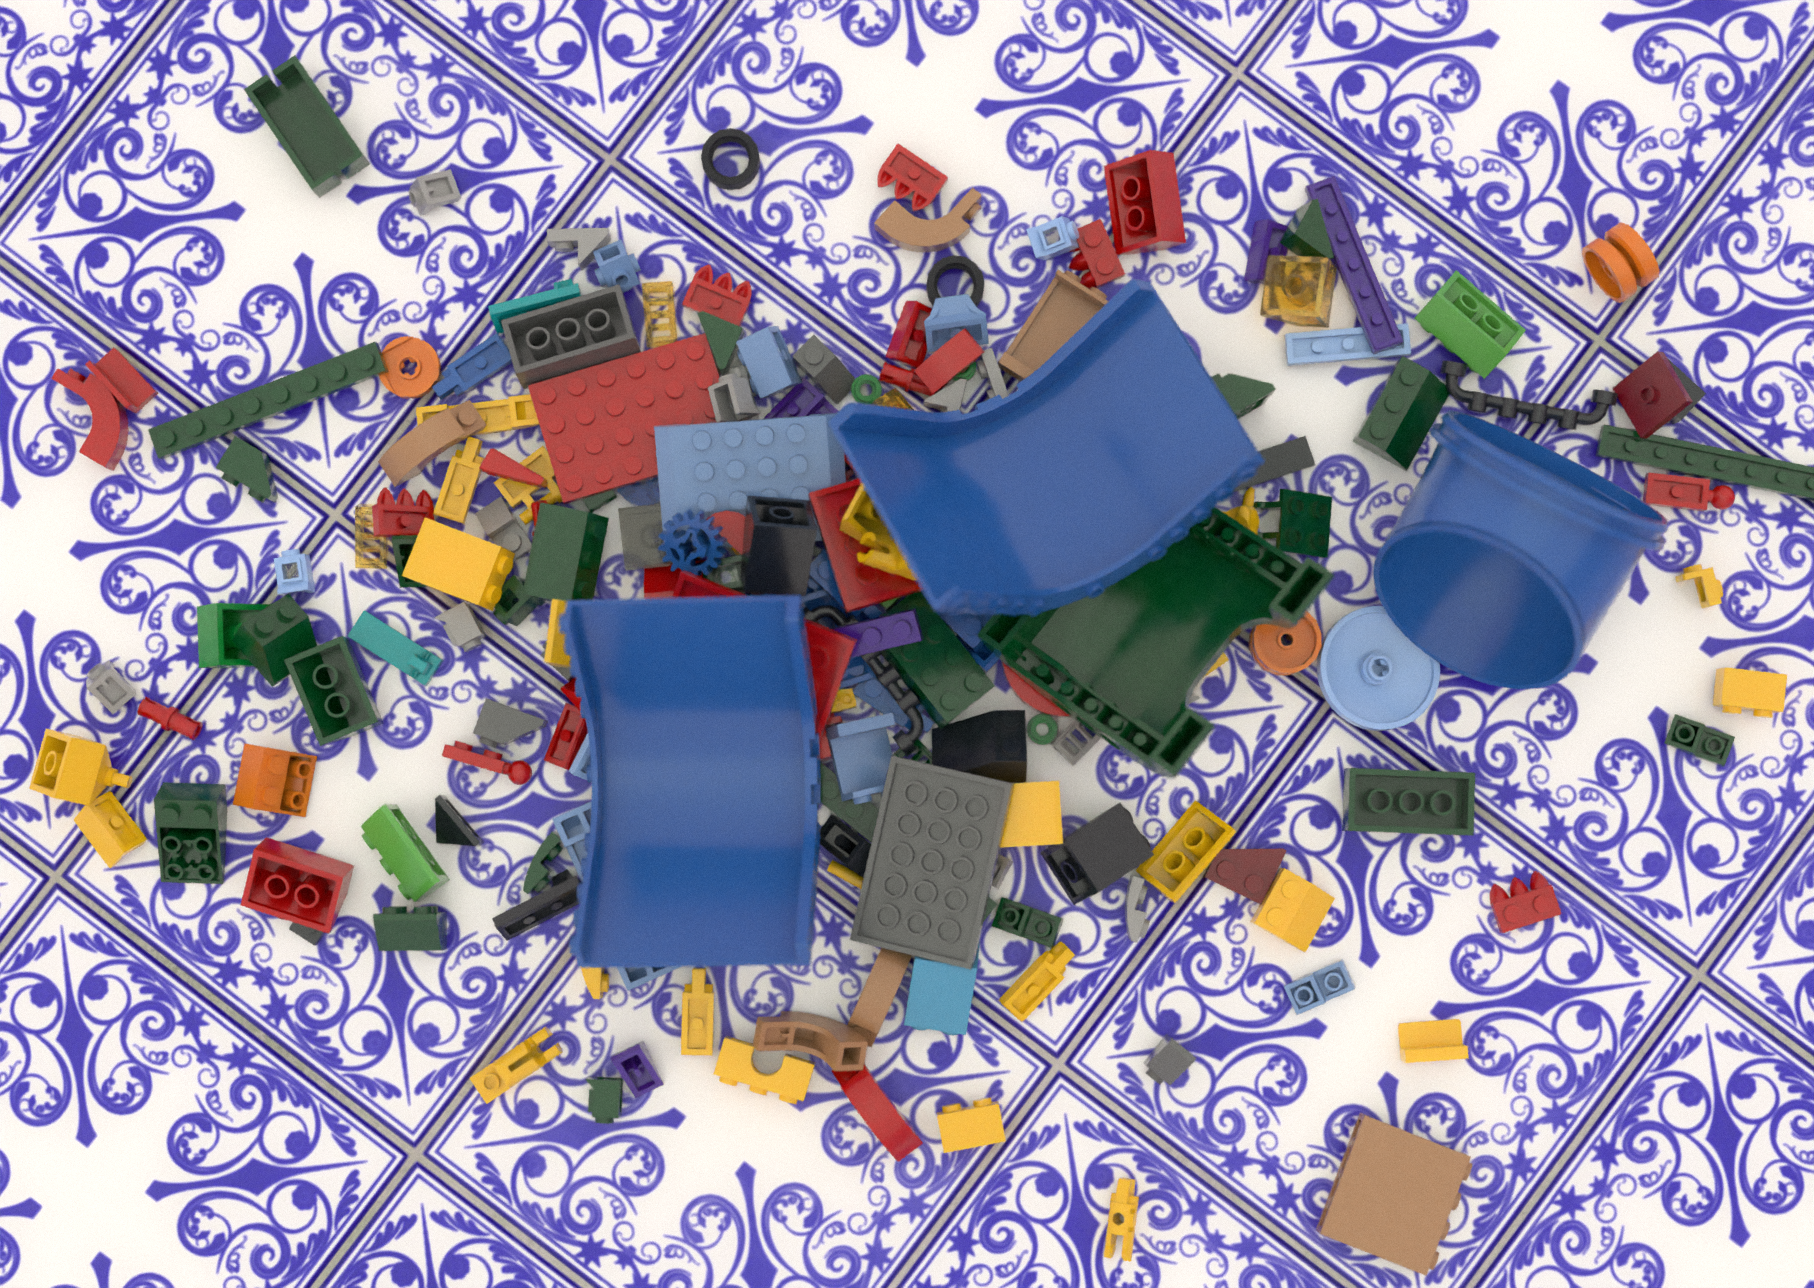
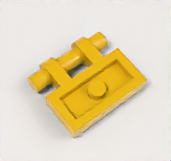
M542 446L521 461L520 464L547 480V488L550 492L540 500H546L548 504L552 505L557 501L561 503L563 501L559 487L553 480L555 474L549 454L545 447ZM499 478L493 482L512 508H515L521 502L525 503L528 509L518 516L525 525L533 520L531 503L535 502L531 495L540 488L504 478Z

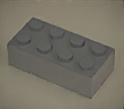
M620 284L501 320L515 374L523 389H527L528 385L641 352Z

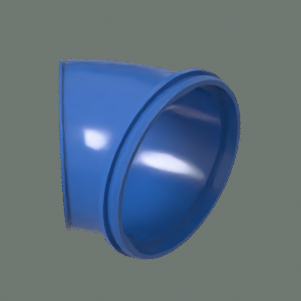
M1448 411L1441 416L1442 423L1433 424L1430 435L1438 442V445L1402 513L1376 555L1373 577L1377 595L1387 614L1401 632L1423 652L1444 666L1471 679L1504 688L1535 689L1555 684L1573 671L1645 550L1662 549L1665 543L1662 533L1668 531V521L1657 510L1635 495L1586 467L1503 427L1462 412Z

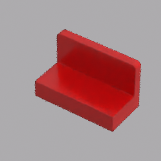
M115 347L96 364L90 360L85 364L119 402L135 414L158 394L153 386Z

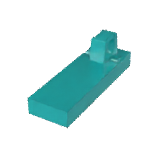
M572 279L555 282L553 290L489 305L488 308L495 330L500 334L504 333L501 320L582 296L578 283L574 284Z
M365 610L348 634L349 638L425 686L429 684L444 661Z

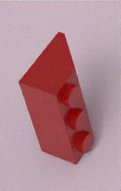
M1148 150L1104 166L1117 256L1160 251L1186 243L1174 153Z
M266 837L253 851L240 905L329 934L348 893L354 865Z

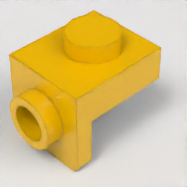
M1701 564L1683 568L1684 574L1675 577L1676 583L1694 579L1701 609L1722 603L1723 588L1720 580L1715 578L1713 567L1702 569Z

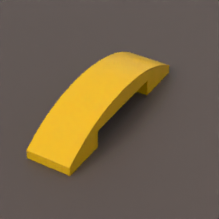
M530 394L510 396L508 399L472 403L486 423V427L474 435L505 432L539 425ZM447 404L416 407L417 424L420 425L437 413L447 408L450 410L458 405L448 406Z

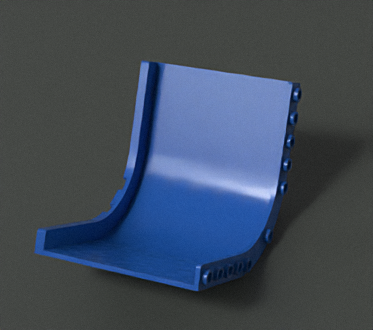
M1138 279L1129 281L1041 367L1016 384L1018 388L1016 392L1003 399L999 394L976 404L975 411L962 414L960 410L925 412L849 402L828 422L932 607L937 612L991 613L992 615L1029 614L1030 616H1035L1043 611L1058 608L1085 597L1095 598L1101 595L1105 588L1130 575L1149 561H1156L1163 557L1167 552L1166 548L1187 536L1189 528L1196 522L1206 519L1211 514V509L1215 505L1230 498L1234 493L1233 490L1240 483L1255 476L1257 473L1256 469L1265 462L1151 282Z
M801 595L567 600L565 614H560L559 629L560 633H565L566 636L564 642L565 654L571 656L570 674L572 677H576L575 694L577 698H581V718H586L591 764L587 765V781L592 783L590 833L585 834L584 840L587 857L581 860V875L584 878L583 883H579L577 887V899L580 905L579 909H575L573 914L576 933L570 936L569 942L570 954L575 955L578 968L811 965L821 826L818 822V804H821V765L819 732L816 733L815 729L817 716L816 693Z

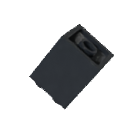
M747 496L740 573L743 592H749L753 595H764L766 593L780 594L781 596H806L817 532L809 500Z
M1121 802L1065 836L1063 844H1053L1040 852L1073 905L1099 893L1154 856L1150 849L1149 841L1139 832L1133 822L1131 813L1123 807Z

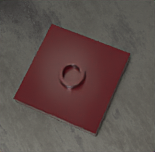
M1657 351L1612 388L1614 393L1618 394L1617 398L1640 438L1644 439L1650 437L1693 402L1666 355L1660 351Z

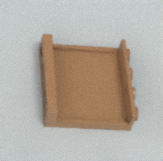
M1057 270L1054 279L1016 338L998 362L999 369L1020 382L1027 378L1109 302L1106 300L1107 295L1095 287L1088 289L1080 284L1081 279L1074 273L1067 270L1063 273Z
M1360 1112L1316 1230L1324 1236L1427 1276L1429 1269L1433 1270L1438 1261L1439 1252L1436 1249L1440 1239L1444 1240L1450 1228V1222H1447L1451 1210H1456L1460 1202L1461 1193L1458 1190L1462 1180L1466 1181L1470 1175L1472 1163H1469L1471 1157L1463 1152L1445 1147Z

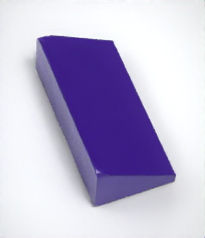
M1269 219L1254 223L1244 280L1281 287L1288 248L1282 245L1280 241L1288 226Z

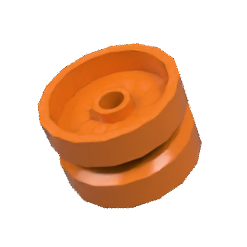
M1623 222L1616 224L1606 231L1604 240L1597 238L1582 248V257L1588 272L1601 290L1618 303L1624 302L1633 296L1637 291V286L1645 287L1659 277V266L1653 252L1637 231Z
M1308 612L1305 613L1293 628H1282L1269 624L1255 625L1249 634V650L1253 660L1262 670L1273 675L1289 676L1306 669L1316 660L1322 646L1321 630L1317 621ZM1286 634V640L1291 641V644L1288 646L1281 643V637Z

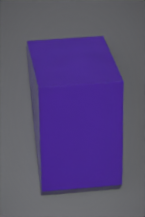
M644 1041L611 1057L612 1063L635 1098L664 1085Z

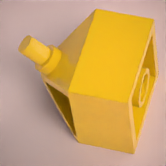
M46 728L29 789L55 799L89 806L107 786L113 787L118 785L129 788L132 783V776L118 773L117 769L112 768L105 744Z

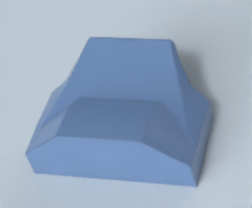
M968 294L935 299L930 316L924 321L928 352L937 351L965 328L979 345L989 344L986 314L976 307Z

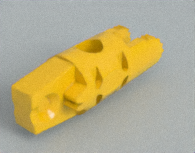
M1119 1178L1116 1193H1111L1104 1257L1106 1258L1113 1257L1116 1249L1117 1235L1123 1236L1122 1260L1131 1262L1139 1197L1134 1196L1135 1179ZM1121 1214L1124 1216V1222L1120 1219Z

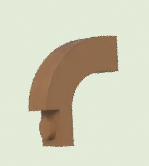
M972 187L948 214L933 220H925L913 216L894 200L874 222V227L889 242L905 250L913 252L944 250L955 245L970 233V225L964 220L967 218L971 221L981 210L982 207L979 204L981 203L982 195Z
M468 400L450 410L447 408L412 429L394 443L378 462L396 487L419 475L429 462L448 448L482 431L486 427V423L472 402Z
M881 948L848 1022V1026L858 1031L868 1041L867 1046L871 1048L912 955Z
M781 1011V1016L757 1017L753 1047L757 1051L792 1050L809 1053L823 1059L834 1071L863 1070L868 1041L858 1031L844 1023L820 1015L794 1011Z

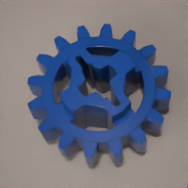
M691 509L685 511L683 516L679 512L672 517L673 521L668 520L663 525L667 531H662L658 536L665 541L658 546V550L666 551L667 553L662 561H671L673 563L670 568L672 572L680 568L681 571L692 572L698 576L702 572L706 576L713 571L712 567L717 568L722 563L718 557H723L727 552L720 547L727 542V538L719 537L718 534L722 531L723 527H714L712 525L715 520L713 516L705 520L704 511L702 510L695 516ZM690 525L687 531H677L681 526ZM698 557H708L706 561L695 563Z

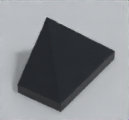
M439 795L435 798L436 843L481 846L484 843L445 795Z

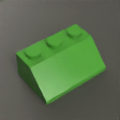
M1457 270L1414 318L1426 332L1432 333L1443 343L1448 351L1455 353L1467 364L1471 371L1478 373L1484 379L1504 359L1526 331Z
M384 804L361 825L365 832L362 834L363 840L370 849L376 848L383 857L380 860L381 865L389 875L395 874L400 881L398 889L408 901L412 898L414 902H420L450 880L397 804Z

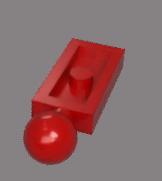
M1648 472L1645 474L1643 501L1653 506L1706 511L1708 502H1711L1715 508L1724 510L1733 505L1735 493L1726 485H1719L1713 490H1709L1710 479Z
M456 740L454 746L445 744L441 755L508 775L509 780L516 785L526 784L532 777V768L526 761L505 762L501 760L503 754L486 749L483 755L472 752L473 745Z

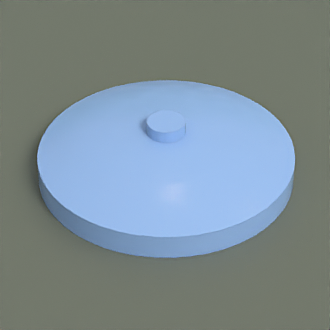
M1370 606L1345 615L1328 630L1323 638L1317 657V677L1326 701L1341 718L1362 729L1386 731L1414 721L1429 707L1439 685L1440 663L1411 642L1394 624L1383 606Z

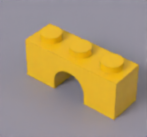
M729 1036L724 1037L714 1070V1075L720 1076L719 1082L732 1086H737L738 1082L750 1085L749 1091L761 1095H767L768 1091L780 1094L779 1100L791 1104H797L798 1100L804 1101L816 1062L785 1054L781 1068L778 1071L770 1074L762 1073L753 1063V1053L755 1050L753 1043Z

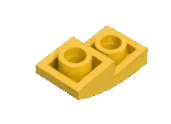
M581 968L584 981L593 999L603 998V992L609 991L610 977L609 974L604 973L605 968Z

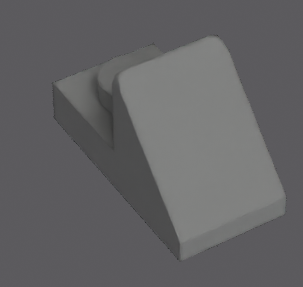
M609 228L547 229V242L551 248H555V251L571 252L573 247H578V266L581 270H584L595 258L593 251L607 246L612 240Z
M957 380L924 400L923 406L947 412L960 410L967 380Z
M499 497L475 513L485 533L492 539L494 544L516 553L513 562L531 551L532 542L502 497Z

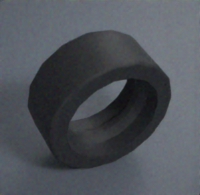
M733 128L719 130L712 134L703 145L701 153L703 170L710 182L717 187L726 190L742 189L750 184L758 174L760 158L757 145L752 137L742 130ZM723 143H739L748 153V166L738 176H723L717 172L713 165L714 152Z
M956 255L942 258L935 263L928 273L926 284L930 303L934 305L935 299L941 297L937 289L940 276L945 271L956 268L967 272L972 278L974 287L970 298L977 307L982 300L985 285L982 271L977 264L966 257Z

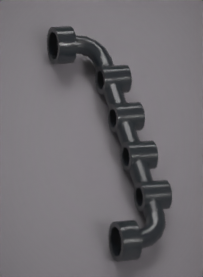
M1442 361L1440 373L1446 375V388L1449 394L1458 401L1468 403L1467 410L1486 413L1487 407L1498 409V416L1516 419L1517 413L1528 415L1527 421L1546 424L1548 418L1558 420V427L1576 430L1577 424L1593 425L1600 422L1605 417L1609 406H1616L1617 393L1593 389L1591 402L1597 403L1595 410L1590 413L1461 389L1458 385V377H1465L1467 365L1452 361Z
M820 605L811 611L807 606L803 608L804 618L820 624L818 620L823 617L831 618L838 627L858 622L853 615L847 618L837 607L831 605ZM881 651L860 655L911 721V729L908 733L905 734L901 729L892 736L900 749L908 756L917 749L914 743L919 739L924 728L923 718L916 708L920 701L910 688L904 692L898 685L897 681L901 677L891 664L884 667L878 659L882 654Z

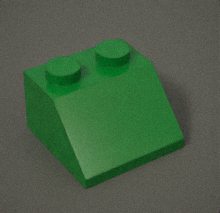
M213 603L197 606L199 668L255 667L232 639L243 622L271 604Z

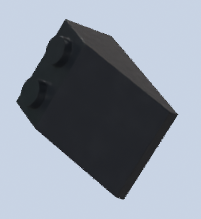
M994 710L947 724L942 729L939 727L932 729V765L1009 783H1026L1027 743L1025 710Z

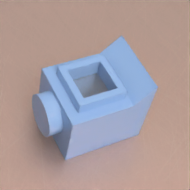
M1063 216L1042 225L1026 229L1035 257L1046 261L1079 248L1076 240L1079 238L1078 229L1073 221Z
M300 549L282 551V557L274 558L278 595L284 597L288 593L291 596V593L315 592L309 555L300 554Z

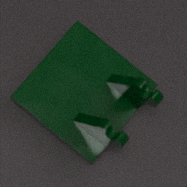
M1280 489L1279 501L1254 502L1253 507L1255 509L1280 510L1279 532H1258L1260 537L1266 541H1276V547L1283 552L1328 558L1332 497Z

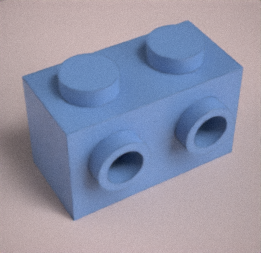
M778 326L766 327L736 342L739 348L737 350L739 360L744 366H747L751 376L749 379L751 388L757 395L759 394L760 399L772 397L802 383Z

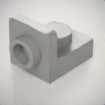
M451 169L419 176L415 179L409 190L410 202L413 207L417 208L420 216L427 214L430 208L456 203L461 199Z
M110 660L103 665L98 663L87 673V689L112 714L136 695V690L114 669V664Z

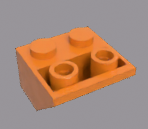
M244 743L233 805L306 817L317 756Z

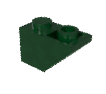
M235 436L216 466L217 469L224 472L221 478L235 487H238L240 483L249 487L250 490L247 494L264 503L266 498L275 503L278 499L269 456Z

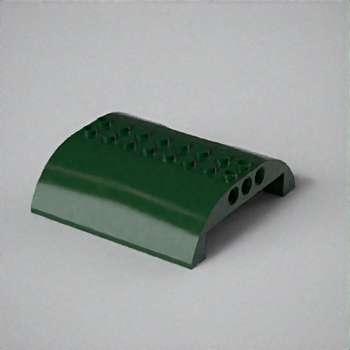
M1216 507L1211 509V514L1206 519L1196 522L1189 528L1187 536L1166 548L1167 552L1163 557L1156 561H1149L1130 575L1105 588L1101 595L1091 599L1085 597L1073 603L1043 611L1035 616H1030L1029 614H995L977 634L978 638L1002 662L1054 705L1135 762L1158 775L1170 779L1176 778L1215 728L1213 723L1188 707L1189 698L1195 687L1233 639L1242 631L1255 625L1269 624L1282 628L1295 627L1335 577L1334 573L1309 557L1301 564Z

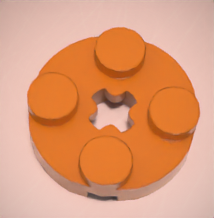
M409 336L399 337L388 343L382 351L389 372L379 375V378L390 392L402 399H415L426 395L433 389L432 386L441 379L439 356L434 348L424 340ZM406 360H409L411 363L417 362L418 367L415 368L413 375L402 373Z

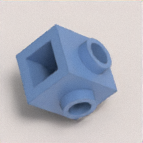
M622 240L593 251L599 266L594 271L601 287L607 285L609 288L620 284L622 292H627L633 286L640 284L635 273L641 270L634 253L627 254Z

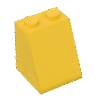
M425 518L402 576L434 590L493 611L495 604L501 598L502 587L506 576L512 570L513 559L516 553Z
M1059 781L1014 783L1000 848L1063 844Z

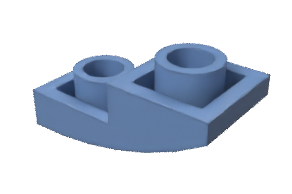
M1343 959L1284 986L1296 1015L1325 1004L1326 1001L1356 988Z

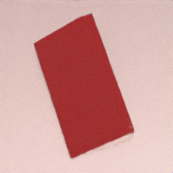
M918 301L905 302L888 347L886 358L915 369L923 363L927 353L924 321L930 316L932 308Z
M565 703L544 761L567 770L570 769L588 733L586 718H581V713L576 706Z

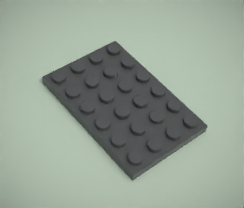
M891 756L850 940L971 970L975 962L1014 783Z

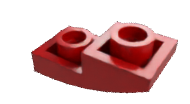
M965 328L934 352L914 371L932 394H936L959 373L964 372L985 352Z

